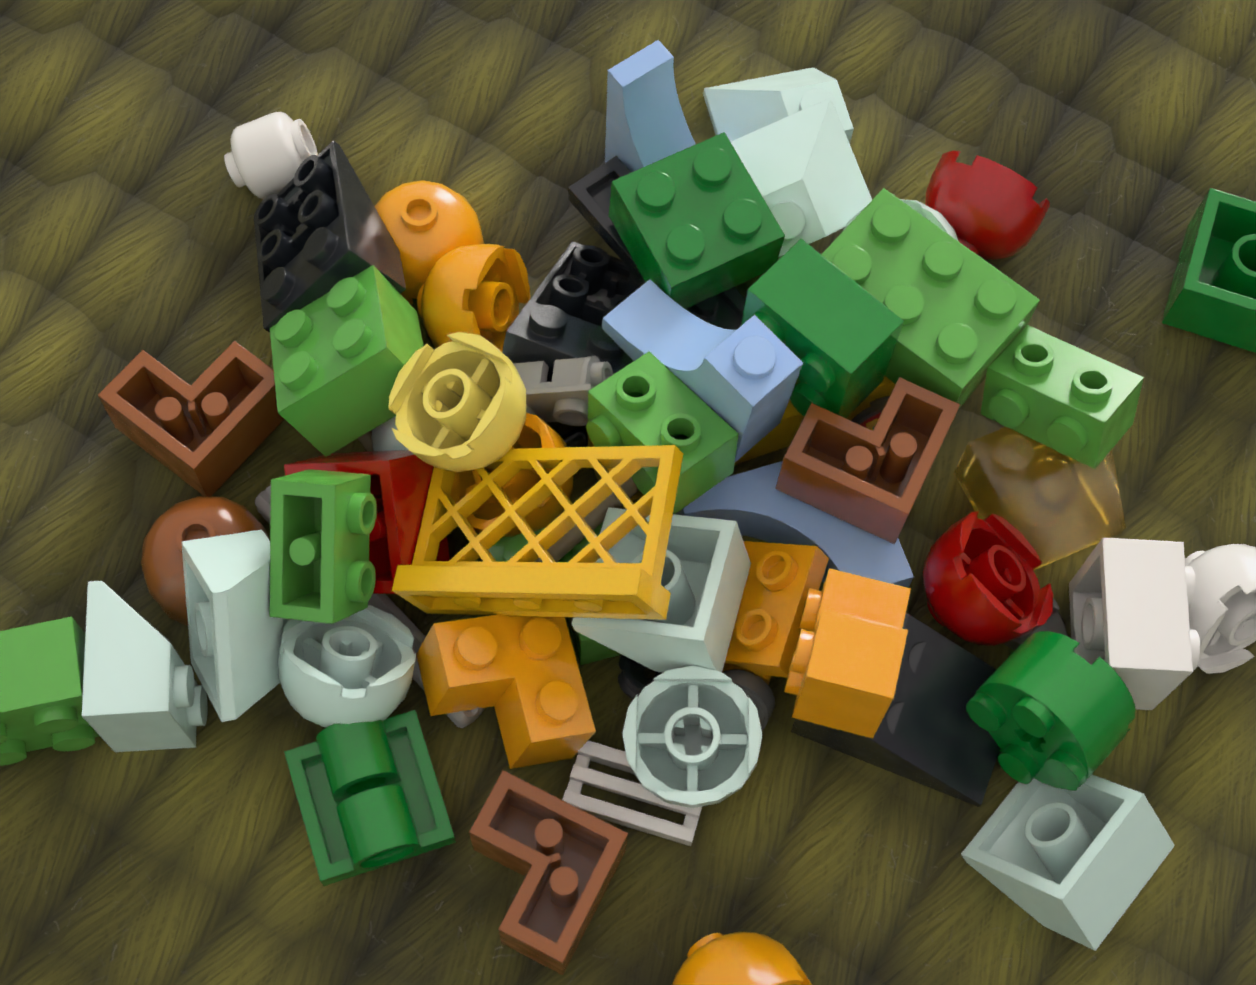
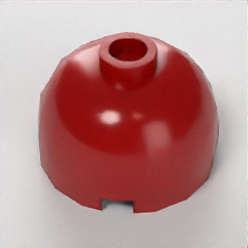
M961 151L943 153L927 187L925 205L940 212L954 228L958 241L982 259L996 260L1013 256L1027 246L1038 231L1049 210L1050 202L1048 199H1044L1039 204L1035 202L1032 198L1038 188L1033 183L1013 170L988 158L976 155L970 166L956 162Z
M979 511L970 512L951 525L930 547L924 561L923 583L929 611L939 624L965 641L977 645L995 646L1024 637L1044 625L1052 614L1053 592L1050 583L1040 589L1038 578L1033 570L1042 565V562L1035 549L1023 534L1001 516L992 513L985 519H980L977 517Z

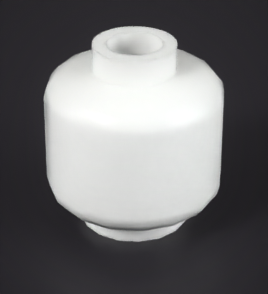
M274 112L236 127L231 135L232 152L225 154L224 159L229 175L235 185L239 188L246 185L254 195L264 199L270 194H278L294 178L300 164L307 157L318 155V152L307 126L301 119L293 121L286 113Z

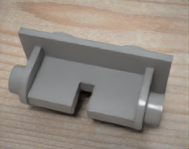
M596 356L555 360L551 382H547L549 366L544 361L513 363L526 388V412L537 415L545 422H560L570 426H584L588 423V391L613 375L610 363L607 361L601 362Z

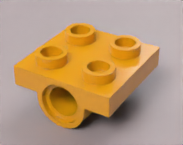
M744 541L751 565L722 672L731 669L746 670L762 678L768 685L771 676L788 677L793 653L796 651L801 631L799 627L809 588L819 590L829 560L818 546Z

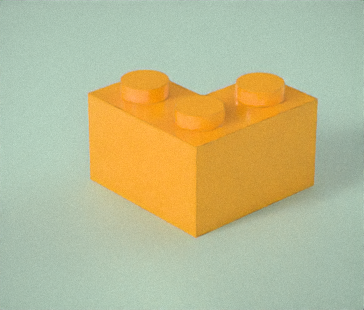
M830 568L822 591L809 588L799 627L801 631L796 651L793 653L784 690L786 693L797 695L792 718L869 738L874 737L894 699L908 630L902 628L911 588Z
M498 614L434 623L416 653L430 716L494 706L510 769L571 759L596 732L565 617L504 616Z

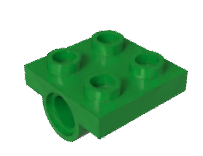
M415 710L387 718L384 721L377 720L351 724L335 723L319 732L316 736V742L284 751L318 875L323 886L456 843Z

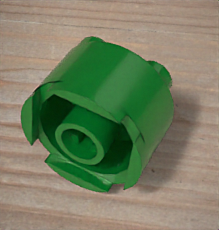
M1040 631L1031 634L980 686L975 695L966 704V709L970 718L979 727L988 731L1000 747L999 764L1011 778L1022 784H1029L1033 779H1036L1055 788L1076 791L1125 738L1127 732L1131 729L1128 728V725L1135 718L1136 707L1127 686L1109 664L1098 657L1091 665L1073 652L1080 643L1060 633Z

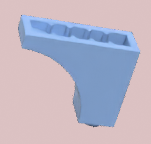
M659 40L610 68L607 73L605 163L617 156L631 172L696 144L680 106L674 79V57Z
M649 279L604 316L602 320V329L633 361L648 351L651 352L738 433L735 462L781 423L803 362L755 315L736 330L717 327L684 309Z
M783 461L729 476L676 513V515L737 521L741 535L760 539L768 543L818 546L829 558L822 579L823 583L829 568L909 588L914 578L898 538L896 543L892 544L776 490Z

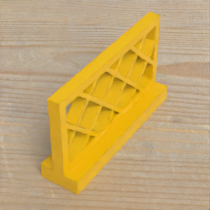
M676 445L510 449L505 456L488 467L475 469L483 480L457 503L450 496L455 472L434 467L412 565H397L392 591L427 614H500L504 616L666 620L671 593L661 585L683 453ZM614 467L610 472L606 469ZM642 467H658L655 486L634 504L620 486ZM547 468H554L550 472L547 471ZM581 468H594L602 479L576 502L572 503L560 486ZM522 469H534L541 480L513 504L502 487ZM553 493L565 511L536 535L524 518ZM614 493L627 511L597 536L584 518ZM495 495L505 509V512L478 535L466 518L491 496ZM648 515H650L649 522L646 520ZM577 525L589 541V544L570 561L556 562L548 552V549ZM639 525L646 534L642 562L617 563L608 550ZM459 526L469 540V543L449 561H436L440 541ZM517 526L529 543L507 562H497L489 549ZM539 557L542 560V562H534ZM601 557L605 563L595 562ZM478 558H481L483 562L476 561V560H477Z

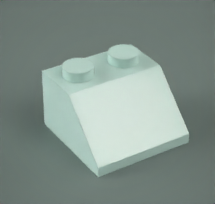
M608 507L600 533L626 512L627 509ZM673 514L661 585L671 593L666 620L573 617L571 624L574 630L656 672H665L666 670L687 666H698L722 672L751 565L737 521ZM648 515V516L646 517V520H647L648 522H649L650 515ZM637 525L608 551L617 563H641L646 534ZM600 557L595 563H605V562H604V561L602 560V558Z
M263 530L181 541L191 664L221 722L237 719L280 683L278 674L279 650L284 625L290 619L269 617L270 540Z
M89 581L82 717L114 752L196 748V726L206 725L208 705L206 691L203 685H197L191 665H185L171 643L103 581Z
M1091 775L1076 791L1055 788L1036 779H1033L1029 784L1018 782L961 855L971 867L1044 927L1096 951L1175 845L1143 793Z

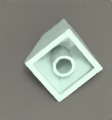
M814 67L704 88L703 96L715 135L725 132L730 142L829 98L832 99L849 144L851 142L854 128L838 82Z
M831 98L731 141V144L785 234L779 257L784 255L800 239L810 244L842 229L848 221L872 201Z

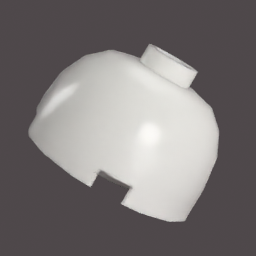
M1230 544L1218 546L1208 551H1197L1185 558V566H1191L1195 574L1194 598L1191 605L1188 606L1190 629L1196 630L1199 635L1200 657L1198 666L1207 674L1226 672L1255 657L1250 651L1243 648L1256 641V547L1246 544Z

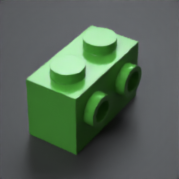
M1027 325L987 367L981 415L1048 446L1060 454L1096 469L1133 425L1144 377Z
M648 351L588 391V423L586 424V430L595 447L676 445L683 453L673 514L682 510L734 472L738 433L651 352ZM642 467L631 476L637 488L644 495L655 486L658 467Z
M308 469L271 480L269 617L334 624L368 608V601L373 594L376 580L374 565L369 561V538L377 517L376 500L370 494V474Z

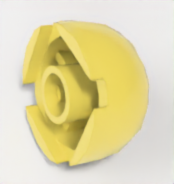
M464 332L449 334L447 336L452 342L444 343L435 350L426 344L417 350L402 367L389 395V410L396 414L395 425L397 430L392 428L395 438L425 463L436 468L464 472L488 467L505 456L519 439L526 421V388L511 360L484 337Z

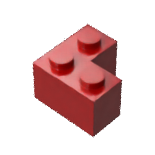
M409 450L332 453L327 457L323 455L284 464L285 476L308 469L371 475L370 494L375 497L377 504L376 522L369 538V561L374 565L376 575L373 594H396L392 591L397 565H412L434 466L425 463ZM447 536L440 541L436 561L450 560Z

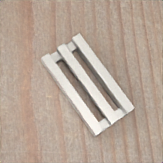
M589 740L578 750L576 762L570 774L569 784L562 799L563 801L597 818L691 846L702 807L688 808L665 803L641 784L589 769L590 761L634 774L628 764L625 751ZM583 784L685 814L684 823L680 825L582 795L580 793Z

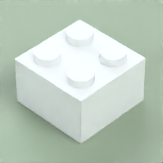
M1102 538L1069 583L1071 638L1080 643L1073 652L1091 665L1098 657L1109 664L1127 686L1135 707L1139 710H1153L1196 669L1199 662V635L1196 630L1190 629L1188 606L1191 605L1195 593V574L1191 566H1185L1184 542Z

